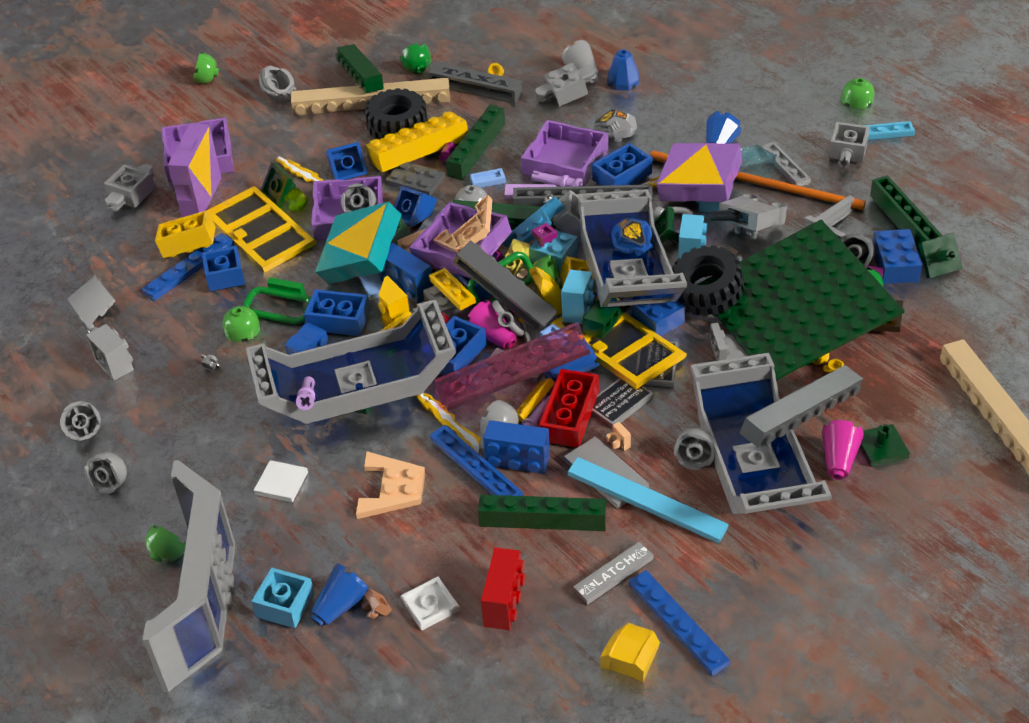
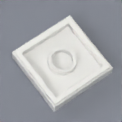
M270 460L254 489V493L258 496L293 503L308 474V470L306 467Z
M438 576L400 595L402 603L421 630L460 611V606Z

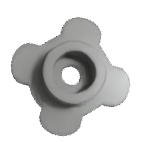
M201 354L200 357L203 360L200 364L205 369L214 371L215 368H220L221 365L217 363L218 359L215 356Z

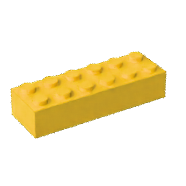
M445 112L442 116L429 118L428 121L423 123H416L411 128H403L395 134L385 135L382 139H374L365 145L369 163L381 172H385L403 163L439 151L448 142L452 141L453 144H457L468 133L467 122L453 112Z

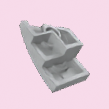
M96 276L92 277L67 298L89 329L94 327L93 322L95 319L103 317L116 301Z

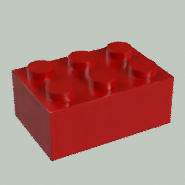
M494 547L481 598L484 627L510 631L511 623L516 621L517 609H515V606L520 604L521 591L519 590L520 586L525 584V573H523L524 560H521L520 550Z

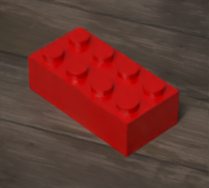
M560 369L539 427L549 429V443L577 448L581 445L600 391L598 374Z

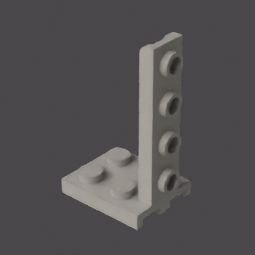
M849 195L825 212L820 213L816 218L811 215L805 218V227L822 219L841 240L845 237V233L832 226L851 214L852 209L850 207L851 203L854 202V197Z

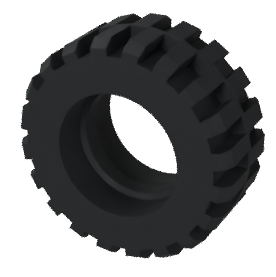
M395 88V90L387 89L385 92L381 91L378 95L372 96L365 106L367 130L374 139H382L387 134H395L403 128H411L416 123L428 121L425 100L415 91H409L408 89L401 90L400 88Z
M704 245L698 249L695 247L690 252L682 254V258H678L672 267L674 274L683 273L686 279L687 287L678 298V301L685 306V311L688 313L691 311L693 315L697 316L699 314H702V316H708V314L718 315L721 311L729 310L730 306L733 307L742 296L744 279L740 261L735 257L734 253L727 251L726 248H718L715 245H711V247ZM703 277H720V279L712 284H694Z

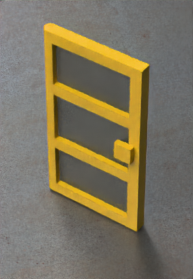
M256 186L208 209L215 227L224 235L233 239L234 245L264 273L308 250L317 243L313 237Z
M625 312L604 339L584 334L582 324L570 323L571 326L567 325V322H563V317L550 323V325L554 324L572 338L576 334L580 335L579 340L582 342L586 340L596 354L597 359L595 361L636 390L686 357L684 351Z

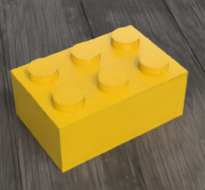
M206 210L159 224L155 242L163 258H172L180 253H190L197 248L209 247L213 244L216 227L209 211Z

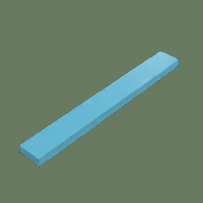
M577 457L568 470V476L718 544L728 529L729 524L582 458Z

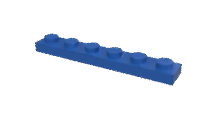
M220 233L214 238L213 244L209 247L197 249L142 288L143 294L156 301L204 267L202 252L232 247L234 245L233 239Z
M446 425L429 435L430 440L492 495L523 496V492Z
M647 570L629 580V586L711 676H714L730 665V659Z

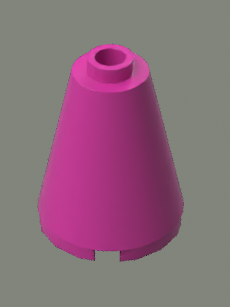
M486 300L487 303L482 301L476 305L468 315L470 318L469 322L485 328L486 341L503 349L513 347L516 343V334L509 327H503L499 324V315L493 308L492 303Z
M833 420L830 421L829 425H823L822 438L827 474L832 479L842 480L849 475L862 442L864 431L860 426L859 428L854 427L853 422Z

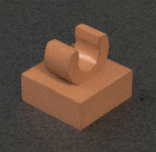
M372 589L364 594L368 601L362 605V608L366 611L371 609L367 614L369 618L375 619L379 613L387 616L392 611L383 595Z

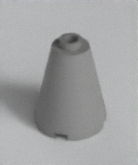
M575 41L574 45H568L563 51V62L565 65L573 63L577 69L587 65L593 66L596 78L587 83H594L599 77V72L591 47L587 41Z
M849 234L841 239L864 266L870 263L874 251V243L870 238L860 234Z

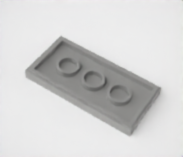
M593 437L564 456V461L570 467L579 457L649 488V483L596 437ZM595 488L617 509L627 503Z

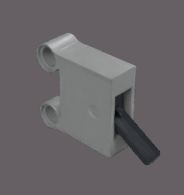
M744 194L741 197L720 202L719 211H711L709 217L711 221H724L734 224L736 234H740L742 227L746 228V235H751L752 239H756L759 230L785 223L787 205L783 203L764 204L758 202V196Z

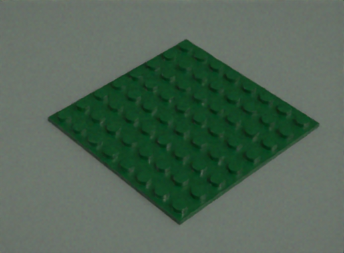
M821 219L740 261L744 279L742 296L733 307L730 306L729 310L725 312H719L717 317L748 356L764 353L770 354L775 366L774 371L777 381L905 313V310ZM711 276L696 285L712 284L720 279V277Z

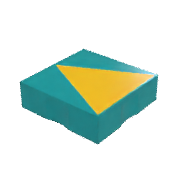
M389 202L336 215L315 273L328 284L346 281L354 277L381 273L389 253L390 243L395 235L402 214Z

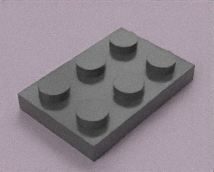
M406 162L395 167L385 179L386 185L397 188L404 186L431 196L446 176L445 172Z

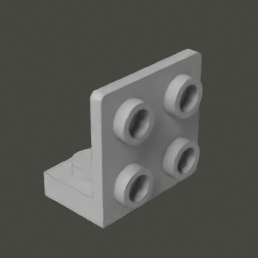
M718 323L710 325V342L717 361L748 356L731 334L725 335L724 330H720Z

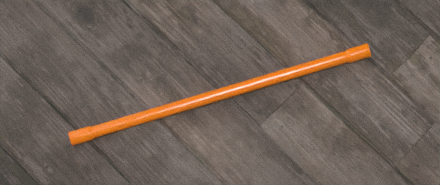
M654 150L650 155L653 157V161L666 163L668 154ZM738 172L735 180L836 204L846 198L743 172ZM854 198L850 208L863 211L866 201Z

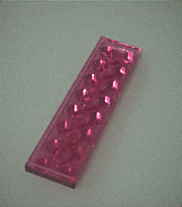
M576 322L435 379V383L444 411H450L591 353L580 325Z

